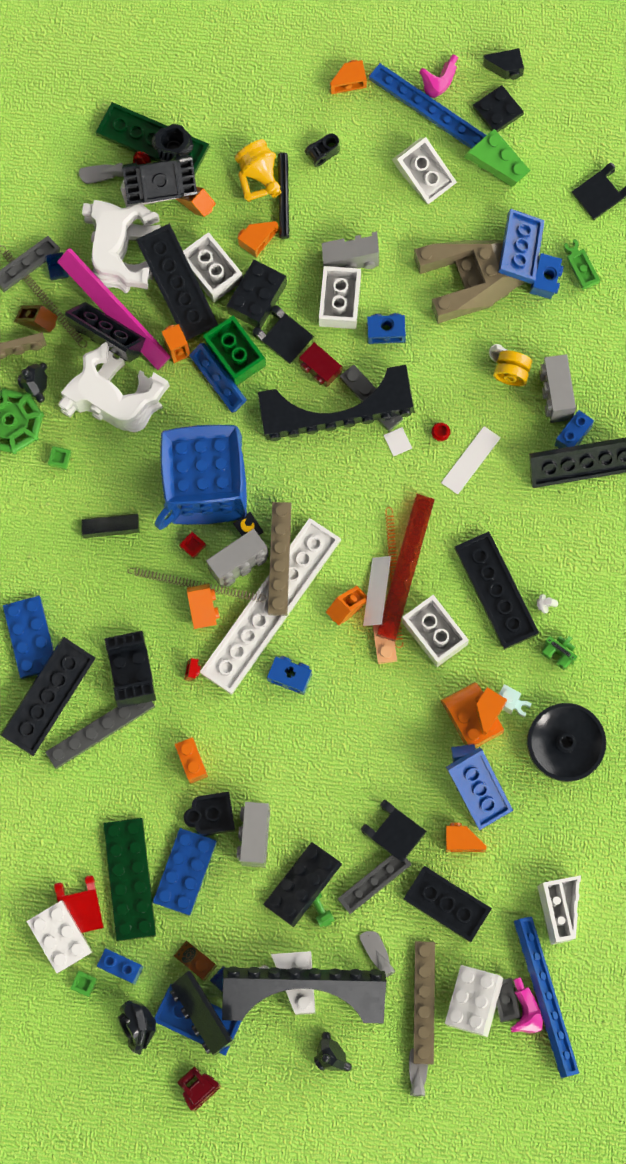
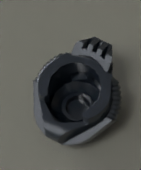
M171 124L153 135L152 146L157 150L161 161L174 160L178 156H187L193 150L191 135L182 125Z
M129 1000L121 1006V1015L118 1016V1021L126 1037L129 1039L128 1047L132 1052L140 1055L142 1049L147 1048L156 1031V1020L149 1009L136 1000Z

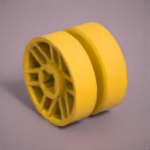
M501 351L493 376L496 380L507 385L525 386L529 376L528 372H530L532 366V359L519 352Z

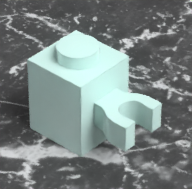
M504 684L499 695L506 698L507 702L502 710L511 715L515 709L520 716L525 718L527 713L523 712L521 707L527 706L530 708L532 703L520 701L521 693Z

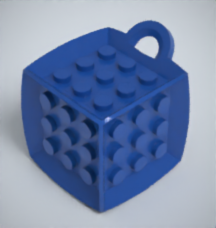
M197 425L169 429L161 433V476L165 504L164 509L155 521V527L162 530L171 522L173 524L185 525L214 524L235 521L247 516V490L242 454V435L236 425Z

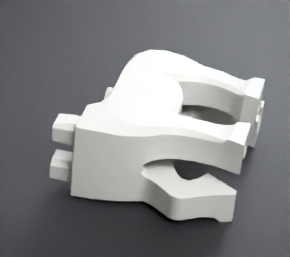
M94 200L93 204L84 203L82 215L85 216L84 221L85 223L93 224L96 230L92 232L91 242H93L92 272L107 288L115 287L124 293H128L130 287L148 289V279L153 280V274L147 262L144 261L141 264L132 265L124 263L122 260L126 254L129 240H136L161 228L160 225H152L159 222V215L147 209L142 203H135L126 208H120L114 204ZM136 219H140L143 225H137L133 222Z
M106 342L97 349L83 355V371L74 377L61 392L62 399L58 403L61 412L71 418L75 411L79 413L89 411L92 412L96 419L100 421L103 419L124 431L138 432L144 429L151 415L163 408L159 400L170 387L169 382L154 372L152 377L148 378L140 370L137 391L134 394L122 395L120 390L110 381L125 365V361L120 357L117 359L113 355L114 353L109 351V346ZM104 363L101 369L97 372V364Z

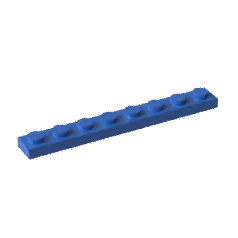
M381 63L370 74V81L470 149L487 136Z
M531 916L515 920L516 932L520 940L560 1077L562 1079L579 1074L533 918Z

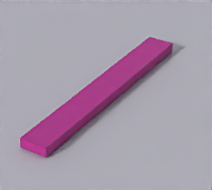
M71 248L67 249L57 261L60 266L106 315L146 338L141 353L157 370L161 369L171 356Z

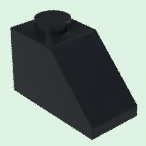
M519 48L484 55L483 66L503 79L514 80L523 76L524 65Z

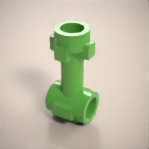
M320 893L314 900L313 905L318 913V916L315 918L321 928L331 925V922L335 920L330 910L325 911L320 901V898H322Z

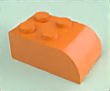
M476 682L441 700L464 744H475V748L500 736L504 732V728L497 717L487 735L482 734L476 710L477 701H475L482 689Z

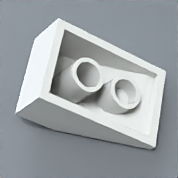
M426 137L419 138L392 159L403 177L427 204H430L457 183Z

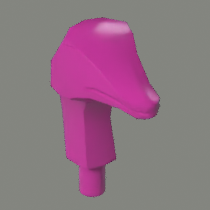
M451 55L449 61L444 63L439 77L431 74L424 68L420 69L419 73L423 80L426 95L436 98L449 88L457 69L455 63L458 57L456 55Z
M521 977L513 979L517 989L514 993L521 1003L522 1016L514 1026L510 1027L511 1032H524L527 1034L540 1032L543 1025L540 1008L529 987H524Z

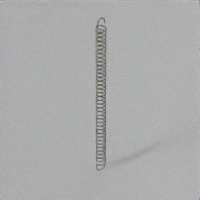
M69 326V327L67 328V332H69V334H70V332H71L72 330H74V328H72L70 331H68V329L71 328V327Z
M183 578L182 584H183V586H187L188 578H187V580H186V584H185V585H184V579H185V578ZM235 589L234 595H235V597H239V592H238V595L236 596V589Z

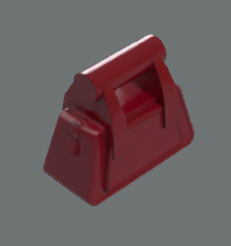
M195 1066L177 1082L184 1089V1100L193 1112L199 1109L221 1088V1084L215 1081V1078L205 1073L201 1075ZM196 1076L198 1079L188 1087L186 1084Z

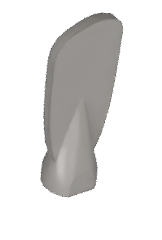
M123 163L84 167L79 170V176L86 184L106 181L116 176L123 177Z
M374 931L362 933L360 941L374 965L380 971H385L386 977L395 973L378 933Z
M412 1048L409 1054V1075L412 1085L410 1096H425L424 1085L427 1078L428 1064H413L414 1048Z

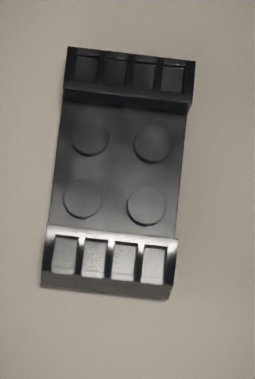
M178 156L174 160L140 165L130 163L122 167L127 204L147 203L197 194L193 159L191 156Z
M143 631L104 638L114 682L113 689L118 709L157 701Z

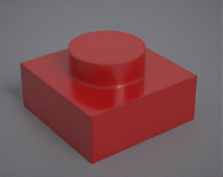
M191 532L179 546L194 559L206 547V543L195 533Z
M191 658L187 661L184 680L193 681L199 676L200 665H198V659Z

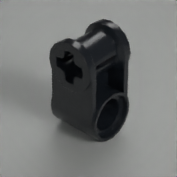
M333 133L327 134L305 149V154L311 157L315 167L321 166L339 153L340 143L338 136ZM329 143H335V144H336V145L333 146V147L327 146Z

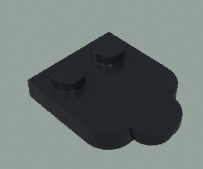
M222 792L196 797L192 802V808L188 809L184 814L185 824L188 827L195 828L196 832L202 836L235 831L230 793Z

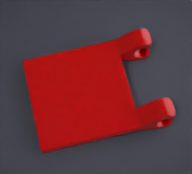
M93 876L85 877L88 891L65 896L63 883L54 884L57 901H64L81 933L104 928Z

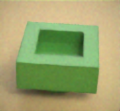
M52 446L48 465L67 470L72 453L71 450Z
M78 970L70 989L90 997L97 978Z

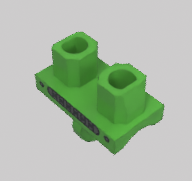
M549 636L541 653L548 659L554 653L560 655L561 657L556 662V665L563 670L570 664L573 665L578 657L571 652L575 649V646L570 643L572 640L571 636H568L566 640L559 636L557 641Z

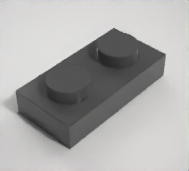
M512 978L503 980L497 1000L501 1023L521 1019Z

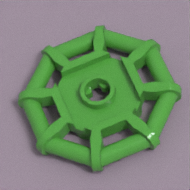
M2 388L0 391V400L3 399L4 401L0 403V438L6 441L10 440V445L0 443V451L15 455L29 444L38 441L42 419L45 416L44 412H41L31 397L32 394ZM8 397L20 399L19 403H11ZM28 404L32 413L27 414L23 406ZM6 417L14 418L13 423L5 424ZM29 420H34L32 431L27 429ZM23 434L28 436L17 444L15 443V439Z

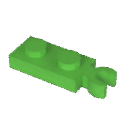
M576 239L573 240V248L568 247V244L565 243L564 250L570 254L567 256V261L582 290L600 283V279L585 250H578V241Z

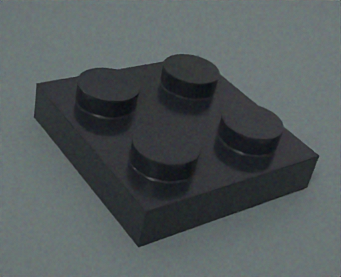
M503 85L473 104V109L491 131L495 129L499 132L524 115L522 108Z

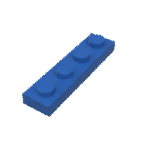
M200 343L189 356L232 413L236 412L247 399L207 345Z

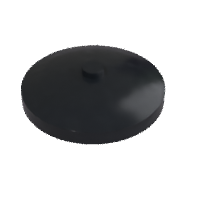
M560 703L544 709L534 719L527 735V749L531 761L542 774L556 781L573 782L587 777L600 765L606 750V736L602 724L591 711L577 704Z

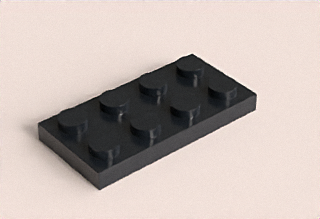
M311 842L263 905L294 928L341 867L342 863Z
M426 866L422 868L403 899L470 943L492 909Z

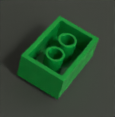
M234 315L203 335L204 343L236 386L266 366L265 357Z

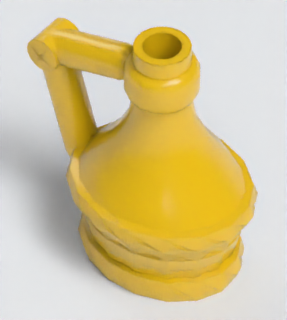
M264 139L248 144L235 155V161L239 163L241 168L238 176L244 198L247 202L267 194L271 195L272 198L281 194L280 185L275 181L273 175L276 154L267 147ZM247 177L256 179L266 188L250 192Z

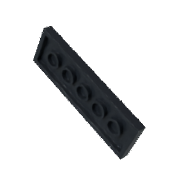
M170 223L136 239L176 324H179L186 341L218 326L217 320Z
M626 437L530 453L532 488L626 473Z
M488 531L455 546L454 549L503 649L506 650L539 635V631L490 532Z
M62 637L0 736L31 756H34L94 662L95 657L67 638Z

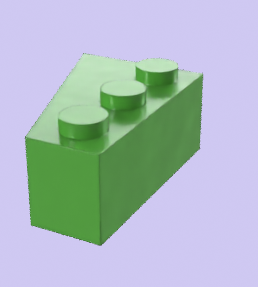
M495 129L463 156L466 160L469 159L477 164L478 167L492 173L494 177L511 187L530 172V169Z

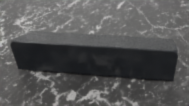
M138 514L82 519L83 538L140 533Z

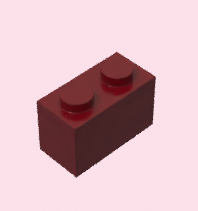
M315 342L299 357L300 368L305 373H311L314 376L313 379L319 385L323 384L325 387H328L342 373V365Z

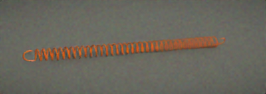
M387 516V517H386V520H387V521H389V520H390V521L394 520V519H387L388 517H394V516Z

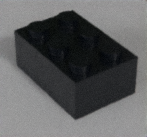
M253 260L227 304L228 314L234 315V317L261 329L271 313L272 307L276 304L287 285L286 275Z

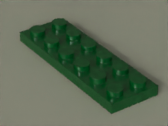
M111 102L96 130V135L131 151L145 152L150 159L160 162L158 152L152 146V138L160 129L168 126ZM191 136L193 150L187 155L193 159L194 174H196L210 146L208 143Z
M143 818L103 823L116 941L156 936Z

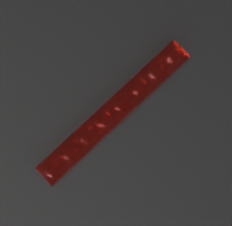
M420 494L415 496L384 605L382 624L379 625L376 636L391 641L396 640L435 500L433 498Z

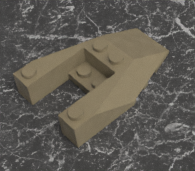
M464 240L430 244L414 249V259L420 274L455 264L464 287L463 290L432 299V309L438 324L490 308L495 302L506 297L512 290L525 283L524 281L498 273L503 240Z

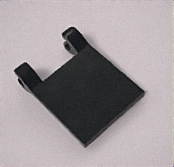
M613 163L607 164L600 172L572 191L574 197L593 220L626 198V186L618 192L607 178V176L615 172V165Z
M274 305L271 313L280 320L267 335L259 327L253 329L252 335L291 364L314 336L288 316L278 305Z
M383 800L380 804L381 808L390 814L377 832L367 824L362 826L361 831L365 836L403 862L427 831L396 809L387 800Z

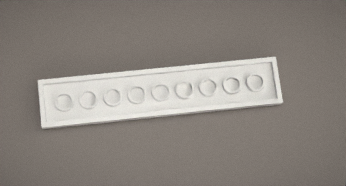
M310 518L290 545L288 615L341 541V538ZM269 575L256 592L258 602H256V599L255 601L251 599L200 671L201 675L231 695L287 618V616L268 615Z

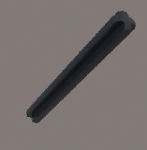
M284 152L278 154V183L281 190L279 195V237L281 239H288V154Z

